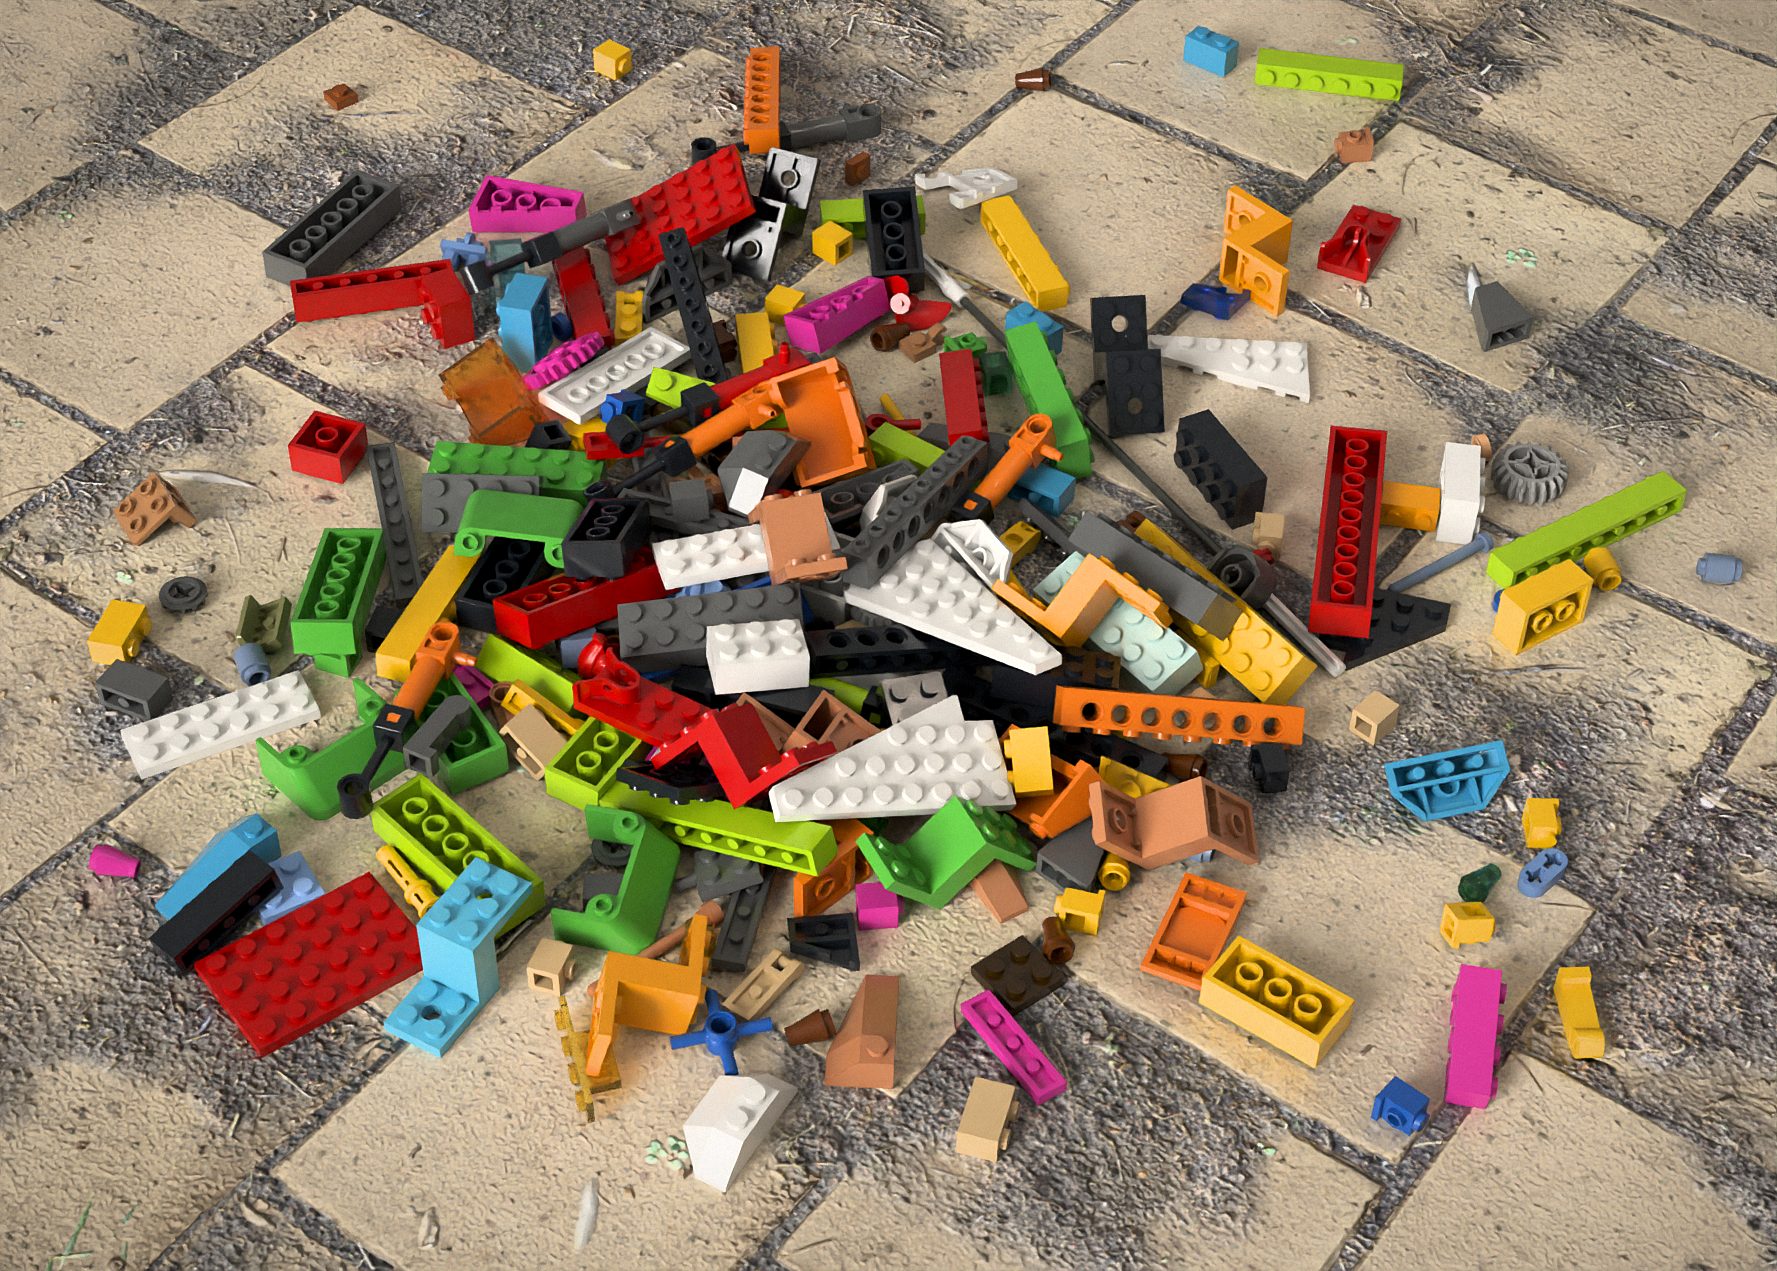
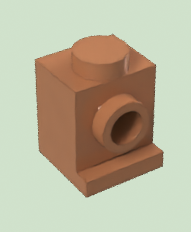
M1369 126L1364 127L1363 131L1339 132L1338 138L1334 140V151L1339 154L1342 163L1371 162L1374 139Z

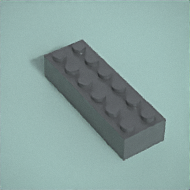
M355 170L262 251L266 277L290 286V281L332 274L402 211L399 185Z
M1086 511L1067 540L1097 559L1100 556L1105 557L1116 566L1114 569L1119 573L1123 574L1126 572L1130 574L1145 591L1148 588L1153 590L1163 598L1162 602L1223 642L1243 613V610L1234 605L1237 600L1236 598L1101 512L1098 516H1095Z
M799 583L617 605L621 661L633 667L639 674L680 669L682 664L692 667L707 666V626L799 619L803 635L806 631L803 600Z

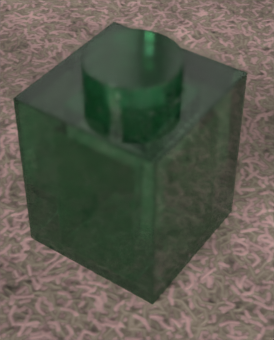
M1006 352L979 354L981 381L985 396L1012 393L1013 370Z

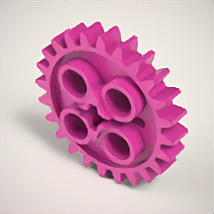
M592 331L588 335L585 334L574 341L569 340L550 351L548 356L532 366L533 369L528 371L522 380L530 391L541 388L554 380L559 381L578 370L579 365L590 360L605 342L598 331Z

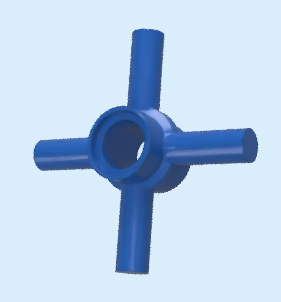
M713 989L708 990L705 993V1001L709 1016L706 1019L703 1030L670 1036L671 1049L706 1043L710 1053L720 1056L725 1075H738L739 1071L733 1051L736 1049L739 1037L773 1031L771 1018L736 1023V1019L731 1013L722 1011L717 991Z

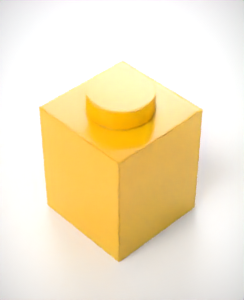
M610 39L593 49L595 71L611 79L618 80L632 70L631 49Z
M828 221L812 232V253L836 266L853 255V233L832 221Z
M776 284L765 298V312H768L769 321L782 326H786L783 315L805 306L804 292Z

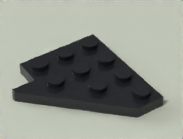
M1374 588L1368 638L1320 634L1319 640L1329 649L1346 652L1343 663L1346 665L1345 671L1445 632L1451 604Z
M625 759L624 767L617 768L616 780L628 784L629 789L649 791L651 797L670 798V803L688 805L690 800L694 799L702 802H712L718 796L728 798L711 766L677 763L656 770L649 760Z

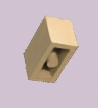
M530 703L498 732V735L506 744L507 750L537 781L545 776L544 768L568 742L562 733L556 731L548 723L545 715L540 710L535 709Z
M975 1076L957 1130V1153L997 1162L1000 1150H1007L1011 1136V1129H1007L1009 1122H1016L1020 1102L1015 1101L1016 1086Z

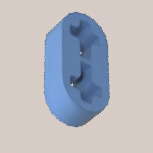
M1554 848L1541 851L1521 870L1517 883L1519 891L1531 898L1544 895L1563 878L1568 865L1567 856L1562 851Z

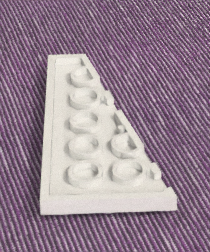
M1148 335V349H1161V365L1173 368L1179 366L1193 368V373L1203 375L1204 372L1217 375L1218 380L1255 390L1262 387L1276 390L1275 395L1285 397L1286 393L1300 397L1299 401L1309 404L1310 387L1307 343Z

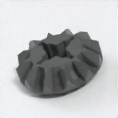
M189 576L174 578L165 583L159 591V600L162 607L169 609L171 614L178 610L183 615L189 609L196 611L197 605H205V598L208 596L205 583L198 578ZM178 593H180L181 595H184V596H186V597H187V596H189V597L184 599L183 597H179V594H178Z
M593 839L591 850L595 862H601L604 869L614 866L618 871L620 866H627L633 846ZM623 845V851L618 850L612 854V849H618L619 846Z

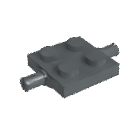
M702 849L694 852L695 868L693 874L675 879L679 893L697 886L698 895L703 903L710 899H715L764 882L763 869L765 864Z

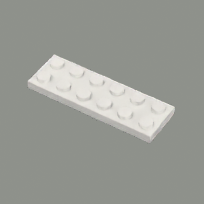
M649 327L539 392V402L573 422L582 425L600 414L601 405L605 403L607 394L619 393L622 389L632 393L649 384L653 367L668 371L674 369L691 358L690 348L653 327Z
M825 513L832 553H836V558H840L841 547ZM760 524L652 543V553L665 590L769 571Z
M297 670L120 731L142 780L253 742L259 737L264 738L320 719L321 715L320 709L300 671Z

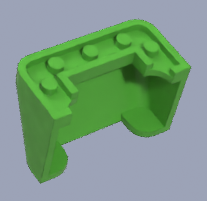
M478 489L468 497L455 538L453 555L476 556L484 549L486 536L545 542L544 554L547 562L554 567L564 568L561 543L584 509L579 502L571 499Z

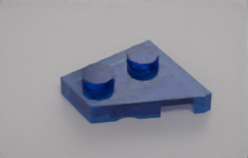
M1193 283L1182 293L1180 303L1189 306L1193 310L1203 311L1217 319L1228 321L1249 301L1251 291L1243 289L1242 294L1226 293L1227 287Z

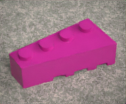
M486 175L468 209L472 232H551L587 216L584 192Z
M867 276L787 313L783 317L791 346L822 354L871 321L880 318L891 307L884 279Z
M1465 964L1460 966L1451 996L1453 1006L1449 1025H1452L1447 1050L1448 1053H1451V1057L1448 1058L1446 1066L1444 1103L1486 1109L1489 1099L1496 1097L1498 1078L1492 1077L1493 1066H1499L1501 1046L1495 1045L1496 1035L1502 1034L1504 1015L1498 1014L1499 1004H1504L1507 991V984L1501 983L1502 970Z

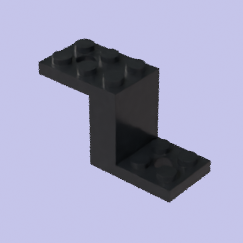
M770 147L759 195H752L756 213L730 226L722 257L732 263V272L771 281L783 231L798 235L803 234L821 163L820 159ZM792 171L795 175V181L792 185L787 186L784 183V176L787 172ZM754 242L757 251L755 255L749 257L745 252V248L748 243Z
M1146 295L1090 298L1094 380H1105L1108 436L1165 432L1161 349H1148ZM1116 316H1122L1126 321V327L1121 332L1114 330L1112 327V320ZM1133 398L1139 399L1142 403V409L1138 414H1132L1128 410V403Z

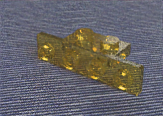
M560 996L558 997L559 1009L554 1010V1018L557 1031L564 1030L565 1036L560 1037L564 1057L570 1056L572 1063L567 1064L571 1084L578 1083L579 1091H575L578 1112L585 1111L588 1123L595 1122L594 1105L591 1095L622 1088L617 1062L612 1048L609 1063H602L598 1077L586 1075L585 1064L590 1029L580 1032L574 1031L566 997Z

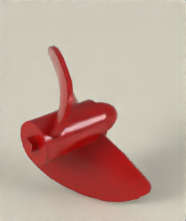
M891 276L884 279L889 303L895 312L896 323H906L910 331L927 329L936 323H940L946 318L952 308L951 303L919 300L915 294L909 293L908 282L903 277Z

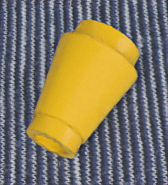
M1109 851L1098 871L1099 880L1106 889L1117 891L1124 888L1130 881L1128 860Z

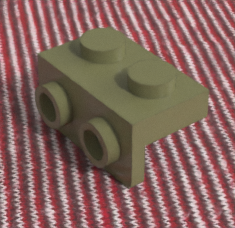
M252 595L246 596L236 632V639L239 645L257 643L263 647L265 653L283 647L292 607L291 602L286 597L260 605Z

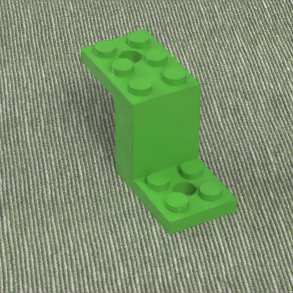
M956 795L903 845L899 843L895 845L881 836L877 838L865 832L855 841L886 890L937 909L945 906L995 858L1028 872L1037 865V861L1031 854L1033 852L1032 846L1018 835L1015 830L1017 824L1009 815L998 814L989 806L984 808L973 799L966 800Z

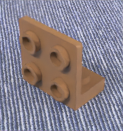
M155 472L113 510L131 542L136 546L144 542L168 518L173 523L177 524L180 522L188 528L197 522V519L177 488Z

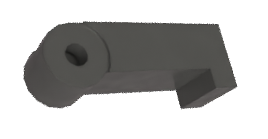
M453 695L445 699L403 746L406 768L431 778L436 775L440 770L438 762L440 755L458 735L459 731L467 729L472 723L470 702L466 697Z

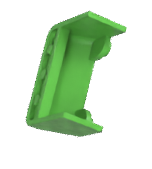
M358 677L353 679L358 715L364 724L317 754L308 747L301 745L289 747L283 752L278 753L262 737L255 740L262 774L310 818L315 820H327L341 812L337 790L339 780L349 774H361L377 747L373 724L384 705L388 703ZM392 750L388 752L370 783L371 792L408 769L405 767L403 753Z
M586 804L584 810L589 838L632 845L633 847L617 896L611 894L594 896L588 902L585 913L552 908L550 914L555 940H561L568 944L637 955L657 942L681 862L679 846L638 813Z

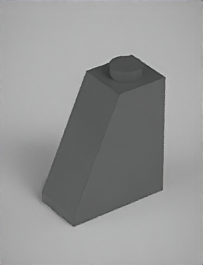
M1498 281L1475 288L1471 311L1481 349L1484 352L1529 338L1534 317Z
M1092 816L1056 836L1038 851L1036 873L1062 892H1065V888L1068 887L1094 893L1099 879L1098 871L1108 851L1095 845L1092 836Z

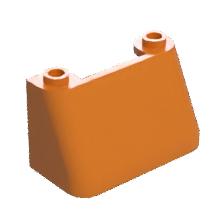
M836 357L770 379L772 387L769 388L771 400L774 405L779 404L784 410L790 433L811 442V447L796 465V469H793V476L797 486L801 485L804 490L844 481L877 469L851 377L845 364Z
M1013 724L1010 725L998 740L1007 771L1013 770L1012 758H1005L1004 740L1010 739L1009 730L1021 729ZM1050 753L1054 795L1016 798L1014 789L1013 794L1016 806L1012 810L1003 812L1028 825L1029 829L1041 839H1044L1046 836L1054 838L1092 816V811L1089 807V784L1097 781L1107 784L1090 764L1080 760L1076 766H1073Z

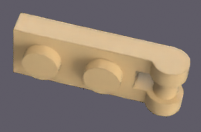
M774 948L722 1003V1011L731 1013L739 1023L757 1020L793 980L796 981L801 977L805 964L796 958L793 960L787 958L785 952Z

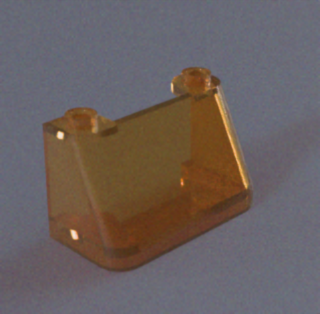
M493 337L439 374L444 384L440 387L449 401L453 398L456 400L471 426L469 429L471 435L468 437V440L472 444L510 446L528 440L535 424L549 421L533 391H530L522 380L524 378L523 374Z

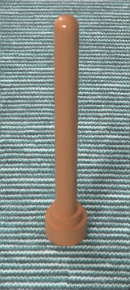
M712 899L699 906L698 911L695 913L707 916L706 929L717 927L725 919L721 908ZM692 919L635 956L655 959L686 938ZM599 979L591 983L587 988V993L594 997Z

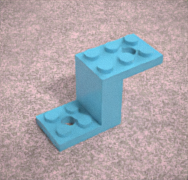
M478 857L469 864L416 924L424 976L384 1021L385 1031L439 1058L446 1053L500 989L494 936L533 892L531 882ZM489 893L493 895L491 898H485L482 900L477 898L480 894ZM429 1013H438L441 1015L438 1019H424V1017Z

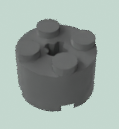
M1242 547L1221 550L1212 558L1207 567L1210 572L1255 611L1267 602L1272 591L1277 586V578L1271 565L1262 557Z

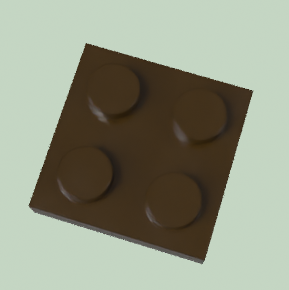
M1023 935L971 966V975L986 990L989 989L1013 1017L1065 984V976Z

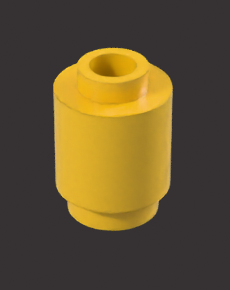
M1593 548L1584 557L1583 564L1590 577L1594 579L1593 583L1595 586L1603 591H1609L1621 583L1622 572L1608 548Z

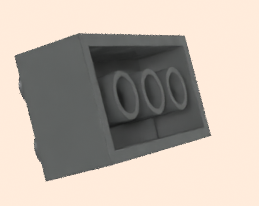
M422 473L421 532L457 533L468 497L478 489L543 496V476Z

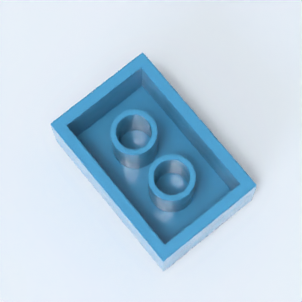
M516 273L512 282L507 284L503 299H499L496 313L500 316L501 322L499 325V337H502L503 342L501 358L504 359L505 370L527 374L528 371L533 369L532 366L546 357L553 343L549 285L547 277Z

